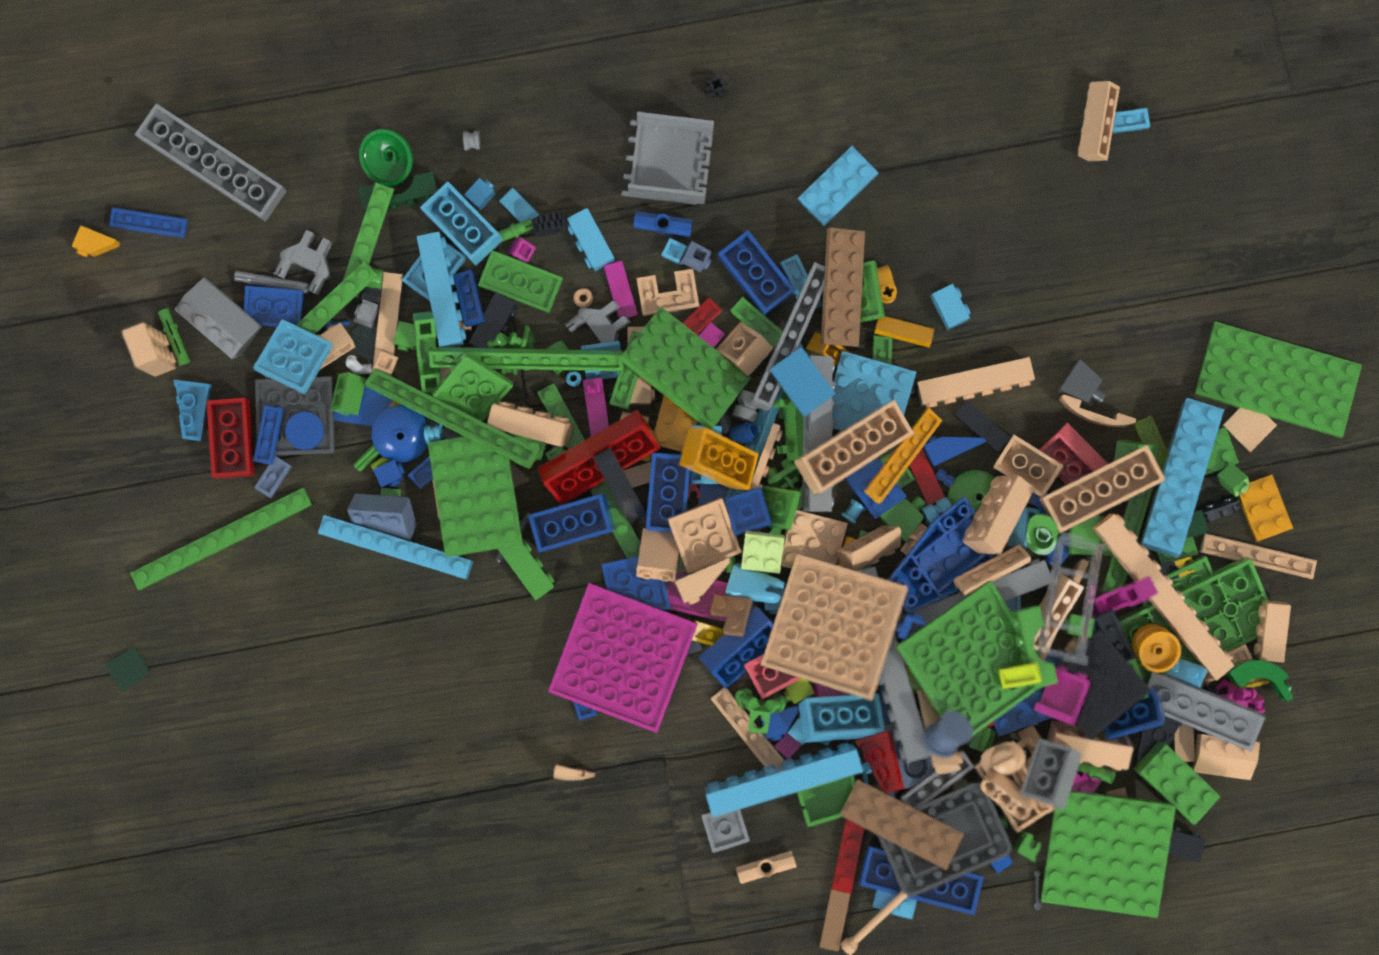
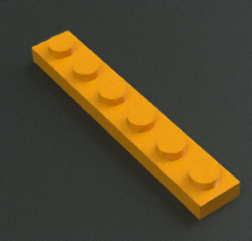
M930 408L925 409L911 429L914 434L900 442L864 490L877 504L884 500L942 422Z

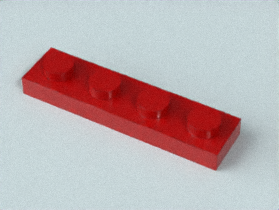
M848 819L845 820L831 889L851 894L864 828Z

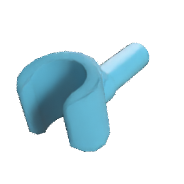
M866 762L861 764L863 770L861 774L864 783L869 785L867 774L871 773L872 769L869 763Z

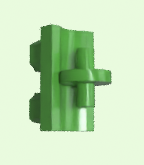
M786 458L781 462L785 470L780 473L777 472L775 467L768 470V482L770 487H781V489L789 487L794 491L795 487L793 484L799 481L797 476L801 473L793 461H787Z

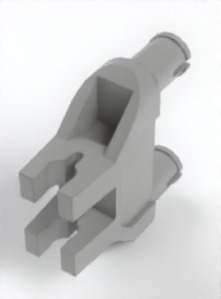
M306 230L299 244L291 246L280 253L281 260L273 274L285 279L291 264L295 263L314 272L315 277L308 291L319 295L325 280L331 277L326 256L332 243L323 238L317 250L314 251L310 247L316 235Z
M612 301L601 310L580 308L578 315L566 322L565 325L573 333L586 323L600 340V343L618 341L619 331L630 324L631 321L627 316L621 317L615 323L610 320L609 316L620 308L616 301Z

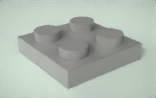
M740 809L712 817L711 812L701 815L713 853L750 841Z

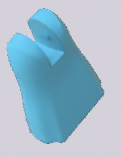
M736 563L732 568L726 588V596L751 598L752 601L778 603L781 596L768 592L769 588L783 590L785 583L778 578L759 571L741 569V564Z

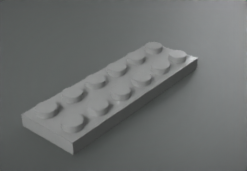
M1152 672L1148 686L1150 689L1155 688L1161 697L1166 717L1252 751L1266 717L1265 714L1162 672Z

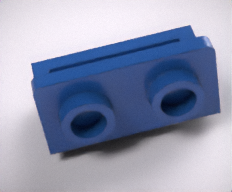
M912 613L911 616L906 615L904 622L900 621L897 627L898 637L906 640L912 622L924 626L923 617Z

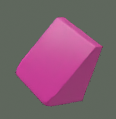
M518 237L514 239L508 254L528 264L536 247L523 238Z

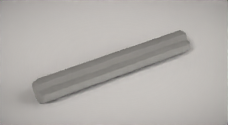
M235 271L234 280L237 282L271 288L304 290L305 294L308 293V283L242 271Z

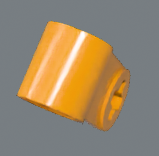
M888 265L877 268L882 301L889 304L895 300L897 289ZM885 290H888V292H892L891 297H888V295H884Z

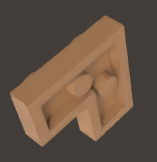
M714 595L710 613L712 616L727 617L723 629L725 635L744 636L752 600L751 598Z

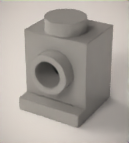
M363 300L362 304L357 305L354 322L372 328L378 313V304Z

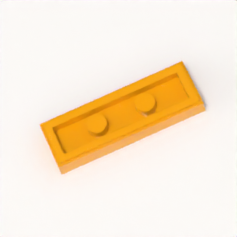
M885 316V318L877 319L874 333L930 348L934 329Z

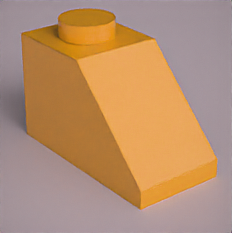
M80 226L72 247L81 256L87 257L91 255L95 257L119 247L121 243L113 238Z
M817 332L814 333L806 348L815 356H832V361L836 368H838L842 351L848 352L842 346L821 344V334Z

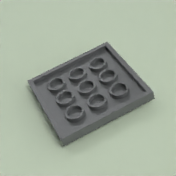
M315 377L306 394H302L273 379L255 380L257 438L264 405L284 408L275 456L335 453L334 411L330 410L333 400V377ZM310 412L322 421L324 425V438L314 449L300 450L292 446L287 440L285 433L286 424L296 413Z

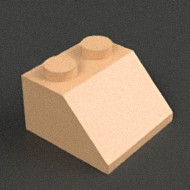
M740 322L716 350L749 377L768 356L773 347L762 335Z

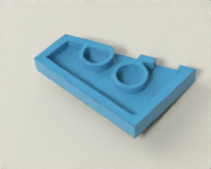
M173 380L177 391L176 400L180 410L179 419L182 438L204 441L208 415L207 401H210L212 385Z

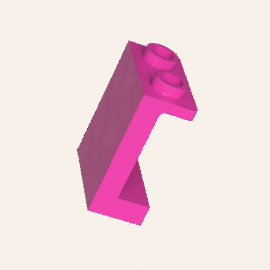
M1057 665L1055 672L1058 683L1045 687L1039 703H1036L1034 710L1074 726L1091 682L1086 680V675L1078 672L1075 675L1068 673L1069 669Z

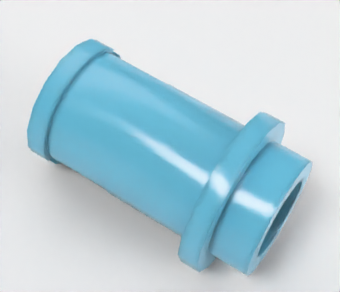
M571 371L566 376V382L572 387H577L581 382V376L578 372ZM573 377L577 378L575 382L571 381Z

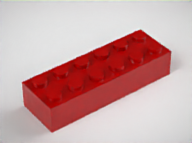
M636 410L540 466L538 469L544 485L558 502L563 505L605 481L593 456L610 447L622 470L660 449L661 446L655 432L640 412Z

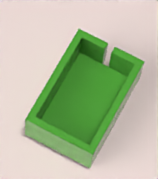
M853 775L797 792L800 805L805 806L802 808L807 827L842 817L840 814L856 784Z

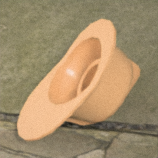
M1012 742L992 747L986 750L981 757V765L986 773L994 769L1005 776L1017 772L1025 763L1024 751L1019 745Z

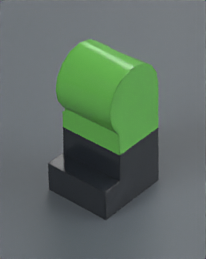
M373 268L378 276L363 289L361 301L366 300L380 305L384 270Z

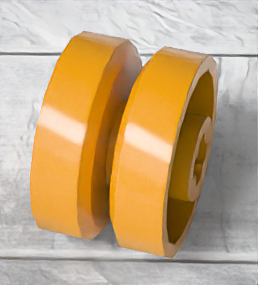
M1147 624L1139 628L1131 641V649L1135 658L1153 672H1165L1173 668L1181 655V646L1178 639L1162 625Z

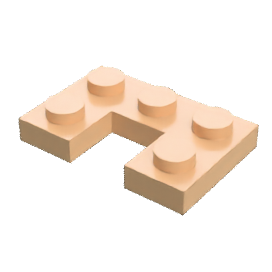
M693 269L674 272L677 291L658 293L655 275L637 278L643 316L655 315L660 307L664 308L667 312L699 307Z

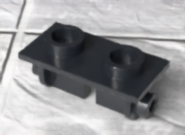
M1224 495L1216 501L1204 502L1197 509L1202 510L1204 519L1208 523L1220 519V511H1222L1223 517L1237 513L1240 510L1238 504L1240 500L1233 495Z

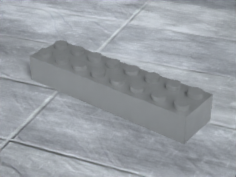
M158 104L154 105L135 133V136L264 222L267 221L286 193L283 186Z

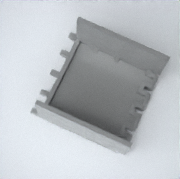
M637 112V121L631 120L630 125L637 126L636 138H628V142L635 143L634 156H626L627 161H633L632 174H624V179L631 180V182L628 184V191H622L621 195L697 205V203L704 204L706 188L699 187V185H707L709 170L701 168V166H709L711 151L704 150V147L711 148L714 121Z

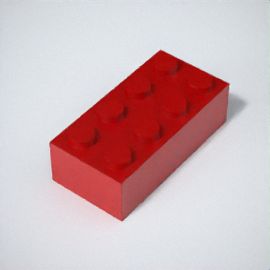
M247 398L207 401L212 478L225 479L255 476L250 400Z

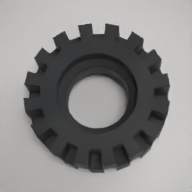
M564 212L541 215L531 221L534 235L537 237L558 234V232L561 233L568 229Z

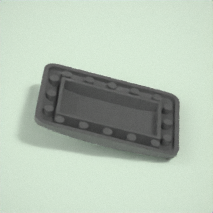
M973 783L915 808L964 834L947 870L878 835L902 892L910 897L1002 859L1011 852L1010 841L990 797L982 791L981 783Z

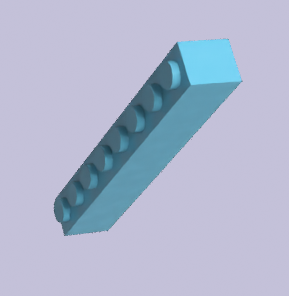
M325 515L318 534L467 580L473 561L458 556L446 558L445 552Z

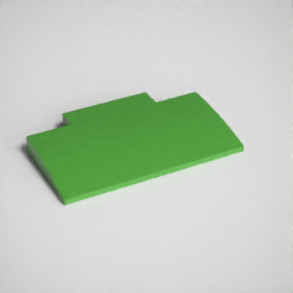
M1202 556L1185 564L1184 567L1178 570L1175 569L1167 573V576L1172 578L1182 572L1194 569L1195 572L1171 580L1173 582L1171 586L1175 591H1180L1185 597V600H1183L1187 606L1190 605L1196 611V618L1199 621L1202 620L1208 626L1209 630L1207 632L1211 637L1214 635L1221 643L1219 647L1223 652H1229L1258 638L1256 634V627L1260 623L1258 609L1262 605V600H1268L1251 558L1245 556L1213 572L1207 557ZM1149 599L1141 602L1142 606L1117 617L1130 647L1133 636L1139 628L1147 624L1162 625L1178 639L1181 646L1179 658L1200 665ZM1141 666L1139 670L1142 679L1148 685L1153 671L1148 670L1145 666Z

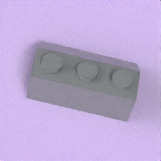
M1038 739L1020 795L1064 810L1083 754L1072 747Z

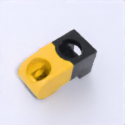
M1192 556L1159 564L1161 567L1159 571L1165 576L1168 572L1175 569L1178 570L1184 567L1185 564L1192 562ZM1194 569L1191 570V571H1188V570H1187V571H1185V572H1182V573H1180V574H1178V575H1176V576L1170 578V580H1173V579H1176V578L1185 576L1186 574H1189V573H1192V572H1195V571H1194Z

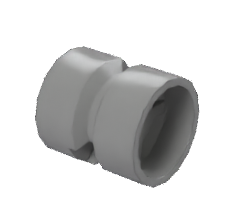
M745 390L740 392L738 397L739 404L735 405L732 413L733 417L745 422H756L758 416L757 409L760 408L750 404L754 393Z

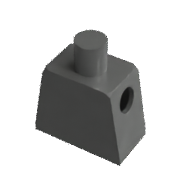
M1080 359L1075 363L1057 390L1060 394L1082 400L1081 403L1083 404L1088 403L1091 398L1101 403L1107 395L1098 389L1103 380Z

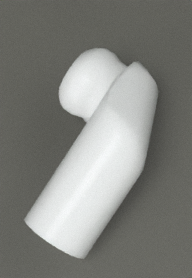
M349 355L345 362L347 368L354 374L372 373V364L361 365L354 355Z

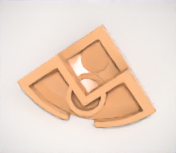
M558 764L554 771V778L560 780H584L595 776L594 772L579 768L573 769Z

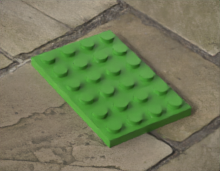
M662 307L659 308L619 358L620 361L709 430L714 428L751 379L750 376H746L726 357Z
M467 437L428 443L446 558L523 545L510 460Z

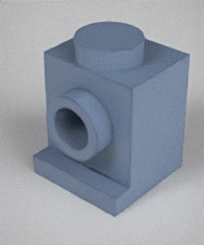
M691 241L679 264H685L701 273L703 269L707 270L711 263L709 257L712 251Z

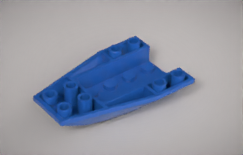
M964 496L930 524L887 580L908 587L902 606L907 614L959 591L954 584L955 578L1000 555L978 554L962 542L965 531L971 525L973 514L975 513V510Z

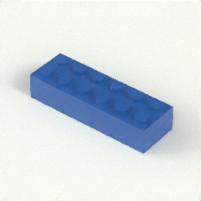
M868 845L858 883L861 886L898 895L902 890L884 849ZM969 872L916 896H907V898L974 915L984 877L981 874Z

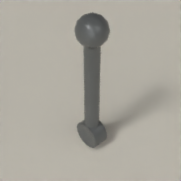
M1035 869V903L1033 907L1036 910H1040L1039 876L1041 871Z

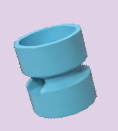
M944 497L936 501V505L929 504L921 508L927 525L930 526L938 516L951 507V504Z

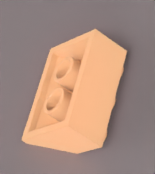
M1013 435L993 468L1006 476L1019 475L1035 488L1033 493L1041 498L1045 496L1064 465L1016 435Z
M882 525L836 550L843 568L858 572L863 570V567L868 564L873 565L879 562V558L882 556H889L895 553V549L901 546V529L897 526Z
M1196 734L1195 761H1193L1192 769L1196 773L1251 780L1258 763L1260 742H1255L1252 751H1249L1215 736Z

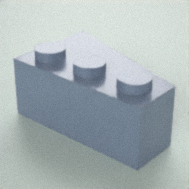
M355 494L347 509L352 524L407 541L411 540L417 526L410 499L407 497Z

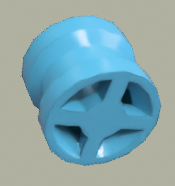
M436 424L433 427L426 425L424 427V437L427 444L445 439L444 429L441 424Z

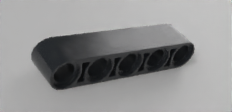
M610 447L593 456L629 523L632 524L646 516L647 514Z

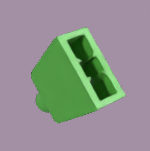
M919 496L911 503L904 498L878 518L885 525L900 527L901 540L906 543L909 540V536L914 533L923 520L924 516L919 510L926 503Z

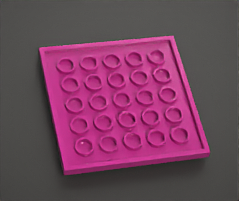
M589 583L548 692L657 733L698 623Z

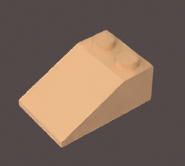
M729 558L675 581L684 603L689 602V605L700 601L699 597L706 592L729 564Z

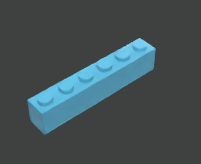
M440 232L417 236L439 346L445 348L464 346L463 340L466 339L464 328H460L459 321H463L461 311L456 309L455 304L459 303L457 292L452 290V285L455 284L453 273L449 274L448 267L451 266L450 258L444 252V249L447 248L446 239L441 237Z

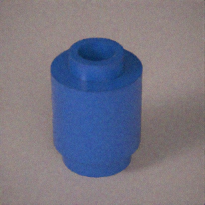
M750 422L734 426L730 429L729 438L739 445L753 441L758 437V428L755 423Z

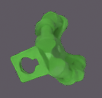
M527 325L525 326L522 338L517 337V333L514 332L510 334L509 338L505 334L499 333L495 339H490L487 342L488 348L533 349L534 337ZM502 369V374L505 375L506 373L517 375L518 369Z
M743 688L735 694V699L739 706L750 711L749 732L767 734L770 714L782 712L788 702L787 698L780 692L773 693L766 701L757 700L749 688ZM758 715H762V719L765 722L762 728H756L753 724Z

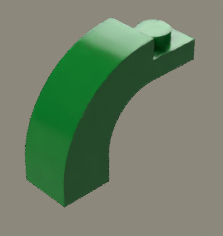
M1258 659L1241 660L1234 663V667L1226 673L1235 687L1242 688L1253 679L1264 678L1270 683L1281 700L1288 702L1294 698L1291 694V687L1284 681L1289 676L1273 663Z

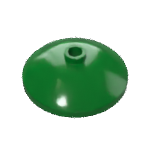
M377 129L369 133L361 143L359 150L362 169L372 181L385 186H393L401 183L408 177L413 165V155L408 142L402 135L391 129Z

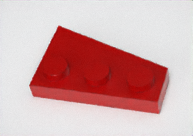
M891 731L855 741L865 754L866 762H869L874 770L873 774L884 793L905 789Z

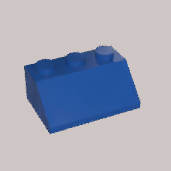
M1155 688L1151 689L1152 691L1148 693L1149 697L1141 699L1104 730L1107 740L1164 724L1165 713L1161 697Z

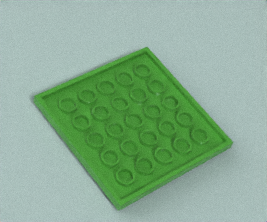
M992 581L970 593L895 646L940 718L948 711L962 714L969 720L972 726V736L1039 689L1029 688V685L1006 689L1002 687L998 670L1022 665L1020 661L1021 651L1015 641V636L1017 635L1015 628L1011 624L1012 614Z
M1071 790L1065 809L1056 808L1053 813L1040 898L1041 902L1158 918L1176 808L1175 804Z

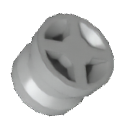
M479 130L473 133L463 131L464 150H469L470 148L480 150Z

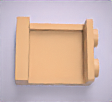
M643 528L637 577L658 579L665 582L675 581L679 550L672 532L652 531Z

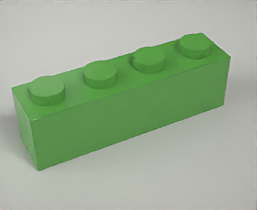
M526 541L523 542V545L498 549L535 601L554 588L552 584L555 582L549 572L545 574L542 571L543 564L538 557L533 558L529 552L532 549Z

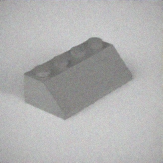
M205 277L183 296L175 308L176 312L231 359L243 355L262 328L257 321Z

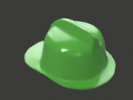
M1034 515L1028 522L1026 543L1031 551L1036 554H1049L1056 546L1058 526L1047 515Z

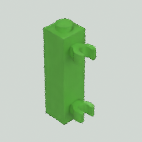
M782 392V399L774 400L773 404L774 408L783 407L786 445L777 446L778 454L787 453V461H793L803 456V416L786 392Z

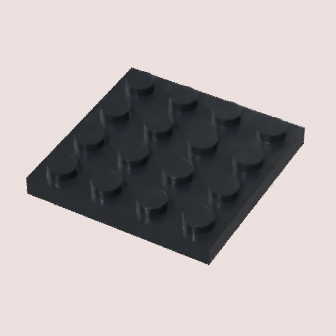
M1101 630L1059 664L1069 669L1068 673L1075 675L1078 672L1086 675V680L1091 682L1075 722L1090 740L1097 737L1152 691Z

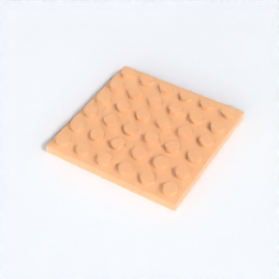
M797 554L761 665L873 700L908 587Z

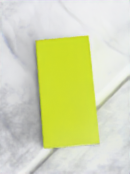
M1038 662L998 670L1003 689L1042 682Z

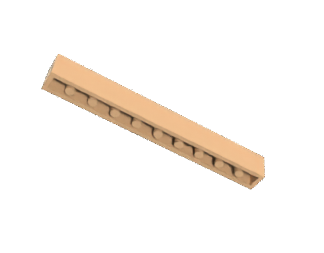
M1110 513L1092 529L1134 581L1150 575L1158 594L1149 598V601L1198 663L1208 670L1207 674L1209 677L1217 681L1234 667L1231 662L1233 658L1227 651L1223 652L1219 647L1221 645L1219 640L1214 635L1211 637L1207 632L1209 630L1208 626L1202 620L1199 621L1196 618V611L1190 605L1187 606L1183 601L1185 597L1181 592L1173 589L1171 586L1173 582L1167 575L1163 576L1159 571L1161 569L1159 564L1155 560L1151 561L1147 556L1149 554L1148 550L1136 542V535L1131 530L1125 528V521L1121 516Z

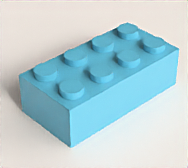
M446 182L420 207L429 219L475 266L503 241L500 234L449 182Z
M874 694L873 700L849 695L805 698L799 704L804 742L859 739L885 732L879 694Z

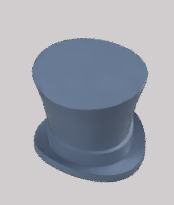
M955 711L945 712L938 723H933L925 729L922 737L923 745L929 753L943 758L952 757L957 752V746L971 739L973 734L972 726L969 720L962 714Z

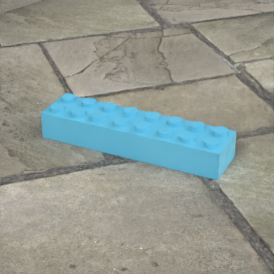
M1186 398L1182 403L1162 469L1165 481L1157 485L1140 546L1143 545L1146 549L1175 558L1181 555L1224 409Z
M844 742L838 744V748L831 750L829 747L824 748L814 755L807 753L801 755V759L795 761L793 759L784 760L777 767L771 764L763 767L764 770L758 772L756 770L747 771L745 776L737 777L735 775L726 778L725 782H711L707 784L708 787H705V793L712 817L861 773L863 770L857 750L852 743Z

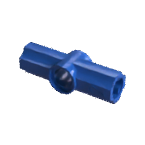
M636 211L633 228L655 231L660 234L668 233L690 237L692 220L670 217L666 214L658 215ZM665 220L668 222V226L660 228L658 222Z

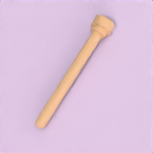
M901 891L854 937L846 938L841 943L843 950L847 954L852 955L857 950L858 943L893 911L907 895Z

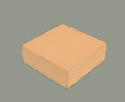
M380 350L373 368L392 375L398 357Z

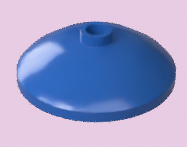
M403 405L388 407L376 417L373 423L371 433L373 444L379 454L390 461H411L420 456L428 445L424 437V427L428 423L423 415ZM397 433H403L404 437L402 439L397 438Z

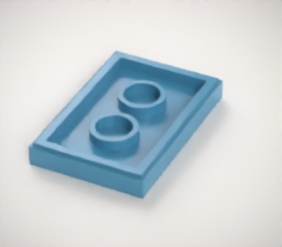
M802 347L770 369V372L803 417L835 395L833 389Z

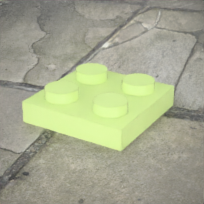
M746 531L741 569L780 573L785 535Z

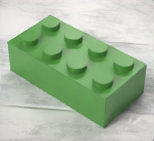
M1160 741L1133 768L1167 803L1175 804V810L1193 825L1221 797L1167 744Z

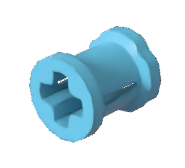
M852 499L848 509L842 512L841 515L855 525L857 517L862 511H865V507Z

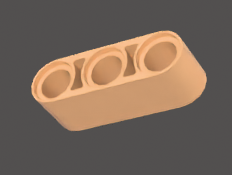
M994 769L987 772L981 783L982 791L1017 819H1027L1034 806V800L1020 795L1021 788L1005 775Z

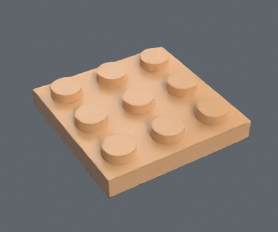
M722 498L667 518L687 573L742 553Z
M796 510L792 528L785 532L781 566L792 568L797 554L836 565L838 560L836 550L842 546L848 523Z

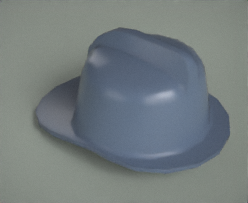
M931 756L906 764L905 760L901 761V758L898 759L904 788L916 786L928 777L934 769Z

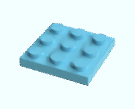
M282 319L253 369L302 394H306L333 348V344Z

